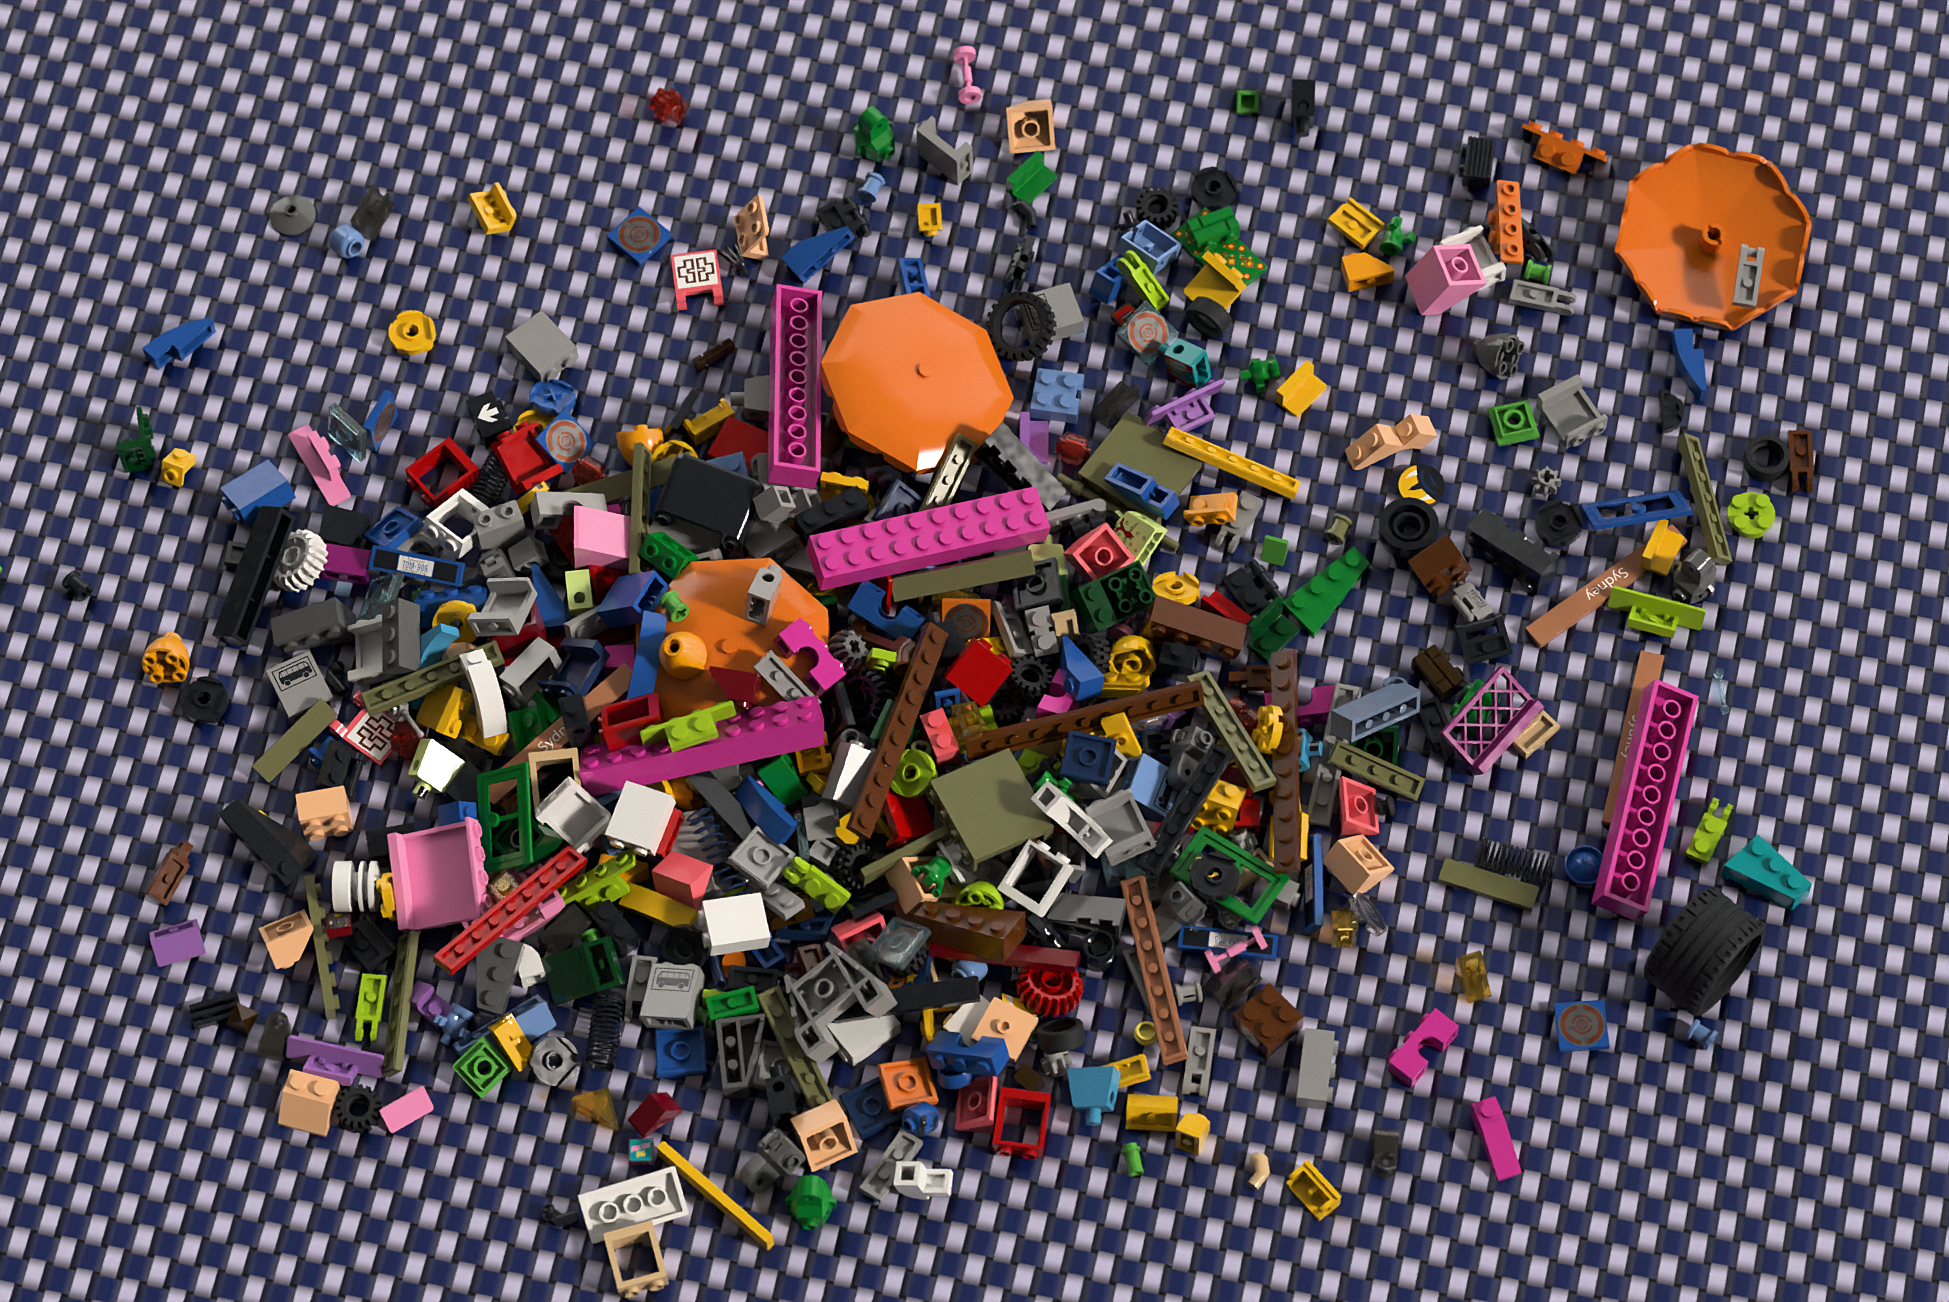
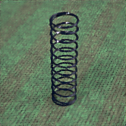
M703 808L688 816L687 821L691 822L689 826H694L707 818H713L709 825L695 830L693 834L697 835L712 826L717 827L714 833L706 835L697 841V843H701L714 835H721L717 842L706 845L701 850L706 851L719 843H725L721 850L706 856L708 860L719 855L721 852L729 851V855L726 858L712 863L714 868L728 860L732 851L726 849L727 842L721 841L723 834L717 833L719 825L713 824L715 817L709 816L711 809ZM704 810H708L702 816L689 820L695 814ZM730 865L714 873V876H719L734 867ZM738 870L734 875L728 876L718 882V884L721 885L728 882L734 877L741 876L742 879L737 884L725 888L722 891V893L729 892L730 890L734 889L739 885H746V888L743 891L736 893L730 897L740 896L747 893L752 894L751 891H746L748 888V884L741 883L744 879V875L738 874Z

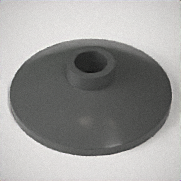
M299 195L281 198L273 205L270 212V221L273 228L287 236L305 233L313 226L316 219V211L312 202Z

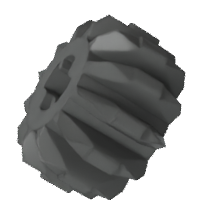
M842 630L829 640V652L834 659H838L842 663L844 671H854L865 663L866 655L869 651L865 648L867 642H862L861 634H855L854 630Z

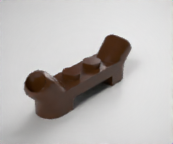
M858 619L848 628L842 629L843 631L854 630L855 634H861L862 642H867L865 648L869 652L872 648L896 652V660L892 665V669L896 676L904 678L917 645L914 641L901 635L895 641L873 634L867 622ZM842 630L835 631V632L833 633L832 637L835 636L836 633H838V632H840V631H842Z

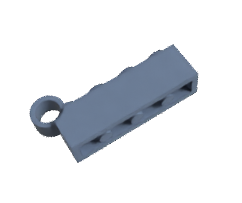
M1401 677L1385 678L1383 680V688L1331 710L1330 732L1349 742H1354L1420 712L1421 691L1408 685L1407 681Z

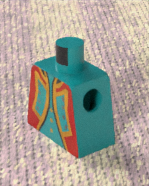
M1180 338L1176 339L1171 346L1166 343H1162L1159 346L1157 355L1165 359L1167 372L1189 388L1199 390L1212 377L1206 350Z

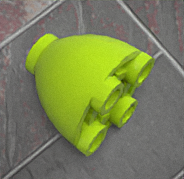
M981 879L978 882L971 883L961 891L955 902L958 905L1004 910L1002 895L997 889L996 884L990 879Z

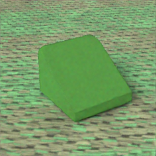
M1236 90V113H1259V90Z
M1265 535L1261 561L1283 566L1288 553V540Z

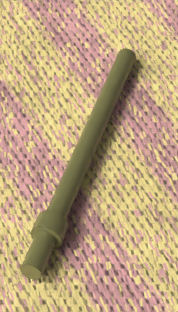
M1063 473L1057 476L1056 479L1071 489L1070 492L1076 496H1083L1089 501L1099 498L1103 499L1106 502V511L1113 514L1117 510L1123 514L1126 513L1123 509L1086 488V484L1081 481H1074ZM1166 535L1159 542L1175 552L1180 546V543Z

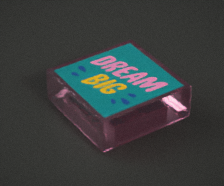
M629 1138V1165H654V1138Z

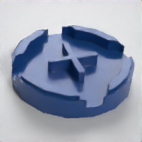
M550 379L549 382L543 383V381H540L532 386L529 392V402L536 412L546 416H557L564 409L570 412L574 408L576 394L573 392L572 386L566 382Z

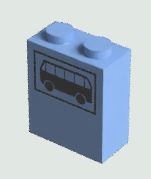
M1142 753L1131 759L1120 790H1131L1144 817L1151 821L1162 822L1182 790H1175L1168 783L1167 773L1169 767Z

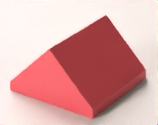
M1344 776L1340 777L1338 783V803L1341 837L1379 834L1376 789Z
M672 850L651 871L655 891L699 911L714 865Z
M982 1075L976 1077L969 1085L958 1089L955 1130L994 1133L998 1091L997 1077Z

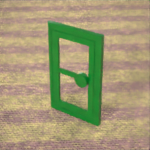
M524 762L477 774L479 824L482 828L480 841L485 852L484 870L487 874L533 863L529 763ZM517 778L518 812L500 817L497 813L490 812L489 785ZM518 818L520 851L492 858L491 827H497L499 822Z
M1202 826L1168 874L1192 887L1188 869L1206 844L1234 860L1233 863L1239 869L1240 875L1244 866L1268 880L1270 884L1252 909L1231 896L1226 901L1218 900L1215 902L1256 926L1288 883L1290 877L1286 874L1277 875L1274 872V867L1207 827Z

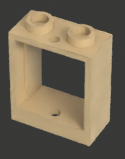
M577 748L528 753L534 809L540 804L536 766L572 762L574 781L581 786Z
M652 1220L603 1233L620 1297L632 1298L639 1295L642 1291L649 1289L650 1291H657L664 1288V1285L669 1284ZM651 1240L659 1272L622 1282L614 1249Z

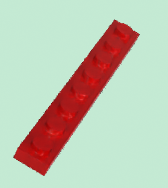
M568 845L433 956V963L452 976L586 865L587 858Z

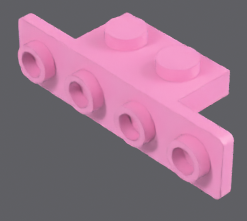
M308 424L289 433L290 441L327 503L335 506L351 497L350 492L338 471V468L341 467L340 462L335 454L330 455L328 451L330 446L324 436L320 438L317 431H312Z

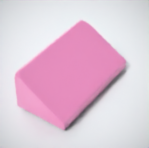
M420 1086L380 1109V1114L389 1132L394 1133L433 1111L434 1107L424 1086Z

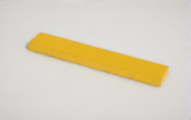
M1170 427L1163 442L1166 446L1293 500L1301 484L1299 480L1174 427Z
M662 1141L657 1146L658 1156L670 1167L675 1166L678 1174L767 1251L774 1246L773 1235L665 1141Z

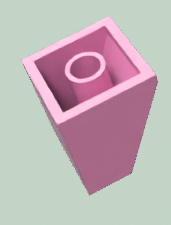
M1470 244L1432 246L1405 275L1421 315L1441 314L1487 284Z
M574 506L575 570L589 569L588 565L629 570L631 517L583 506Z

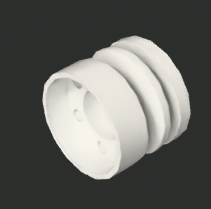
M335 861L332 873V902L335 912H352L355 901H358L360 912H366L367 903L370 912H378L382 894L378 893L376 880L382 878L378 861H370L369 870L366 861H361L358 872H355L353 861Z

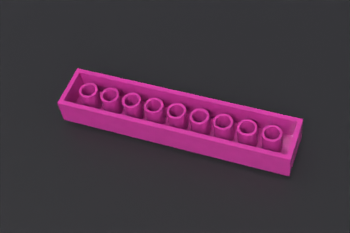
M777 284L771 299L768 483L814 489L820 474L821 378L819 372L822 360V291Z
M1034 486L811 535L806 550L819 589L822 591L1046 541L1051 527L1037 488Z
M1654 679L1642 691L1591 903L1634 921L1644 916L1649 910L1699 698L1697 695L1658 679Z
M817 695L811 697L803 696L793 701H780L771 706L754 707L748 711L736 712V715L715 722L719 737L673 753L668 739L644 746L641 742L609 751L607 743L589 744L581 748L579 774L584 789L591 796H597L623 790L626 780L639 785H646L824 745V717Z

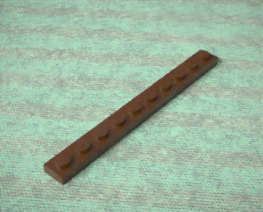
M932 622L926 623L923 627L846 826V829L863 840L870 839L949 635Z
M1294 649L1271 653L1272 705L1279 706L1283 716L1278 715V722L1283 723L1281 739L1276 749L1272 748L1273 775L1276 778V784L1273 786L1274 872L1277 875L1301 871L1297 652Z
M1199 679L964 736L967 758L971 762L986 758L1007 748L1012 752L1068 738L1069 730L1082 733L1102 730L1101 718L1122 712L1125 713L1129 723L1205 705L1202 684Z

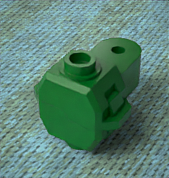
M874 106L867 108L860 115L858 121L853 126V137L858 156H864L866 159L879 162L883 158L887 160L894 155L895 139L892 123L887 121V118Z
M816 1175L798 1177L790 1196H787L785 1201L786 1206L790 1207V1212L797 1224L802 1225V1228L805 1230H816L817 1226H823L833 1208H837L836 1198L832 1197V1191L827 1186L825 1180Z

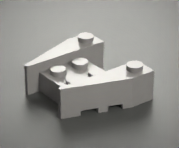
M829 942L825 943L831 955L798 981L787 974L784 976L786 991L790 995L792 1006L790 1008L791 1016L794 1018L796 1026L794 1029L795 1036L805 1054L820 1064L840 1049L826 1025L859 1000L864 1010L878 1019L898 1004L885 983Z

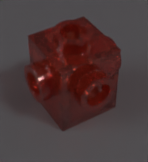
M659 87L648 107L655 113L654 117L664 123L668 120L679 125L690 105L676 90L669 88L667 91Z
M395 721L394 731L390 737L391 750L399 753L400 758L413 759L421 739H427L426 727L416 723L418 728L424 733V736L419 738L409 722Z

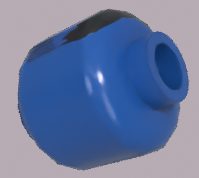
M921 1101L904 1110L902 1114V1127L907 1133L920 1138L936 1130L939 1123V1112L934 1105Z

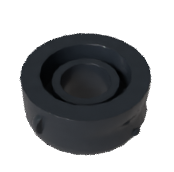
M1412 497L1396 499L1389 503L1381 513L1378 530L1380 542L1384 549L1392 556L1410 560L1437 541L1438 516L1435 510L1423 500ZM1411 526L1419 532L1413 536H1405L1399 532L1398 528Z

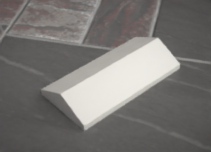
M675 1166L578 1195L592 1244L604 1241L603 1233L651 1220L653 1225L689 1214Z

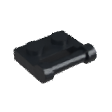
M1501 613L1493 614L1491 618L1464 625L1462 623L1454 624L1455 634L1458 638L1465 666L1508 656L1513 653ZM1491 627L1497 628L1498 632L1467 640V633Z
M337 740L329 741L316 784L324 789L343 786L349 763L352 761L354 765L345 791L348 801L354 802L357 796L355 791L363 765L367 763L368 756L354 751Z

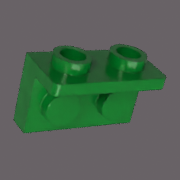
M664 532L648 534L639 551L640 556L673 579L677 577L682 568L686 567L690 562L697 561L699 558Z
M543 704L507 713L516 754L521 752L549 728Z

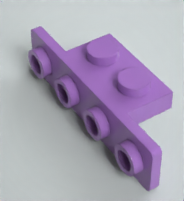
M1224 379L1216 382L1215 380H1210L1199 390L1196 388L1189 390L1184 394V397H1174L1162 407L1156 405L1147 412L1148 416L1143 423L1147 426L1164 418L1169 427H1174L1184 432L1199 427L1215 417L1205 398L1218 393L1226 382Z
M289 1035L287 1039L286 1056L287 1058L306 1062L302 1071L304 1073L338 1081L339 1086L348 1087L351 1086L357 1073L377 1078L382 1077L384 1067L383 1055Z

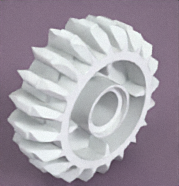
M306 529L290 532L273 578L277 586L286 591L299 592L301 589L306 590L308 584H314V580L319 578V573L324 571L323 565L328 562L325 558L328 555L326 551L327 545L321 537Z

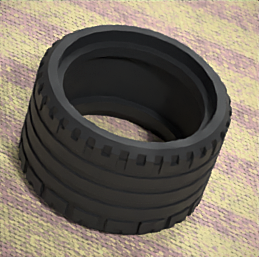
M1717 888L1704 889L1680 911L1661 935L1645 962L1644 978L1652 985H1655L1661 992H1665L1670 999L1675 1000L1679 1006L1684 1007L1691 1015H1702L1709 1011L1728 992L1747 968L1764 939V925L1756 918H1753L1750 913L1744 911L1738 904H1734L1733 900L1725 896Z

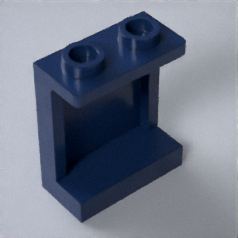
M564 637L560 645L568 653L552 680L539 679L537 684L543 690L542 693L550 699H560L582 693L585 697L609 659L610 654L597 640Z

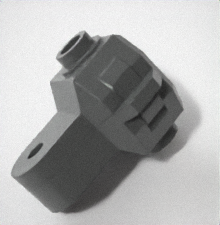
M1696 548L1683 562L1677 561L1674 564L1672 594L1678 601L1683 602L1685 600L1692 604L1702 601L1705 597L1711 598L1714 595L1717 569L1713 560L1705 551Z
M491 549L481 554L475 567L464 572L461 587H454L458 588V590L467 589L472 585L488 587L486 584L488 578H515L516 574L501 549Z
M1186 726L1182 729H1176L1171 735L1169 757L1172 761L1167 773V780L1175 790H1183L1212 742L1215 743V738L1198 726Z
M1182 881L1172 882L1164 890L1161 905L1154 911L1161 943L1168 941L1182 926L1196 925L1204 917V912L1207 909L1205 903Z
M773 1127L757 1143V1153L741 1169L740 1180L753 1193H761L780 1175L789 1176L805 1160V1155L777 1127Z

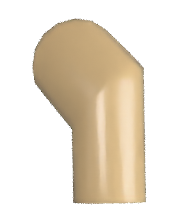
M1255 1152L1250 1156V1162L1255 1168V1173L1247 1184L1257 1191L1269 1176L1270 1169L1267 1156L1263 1153Z

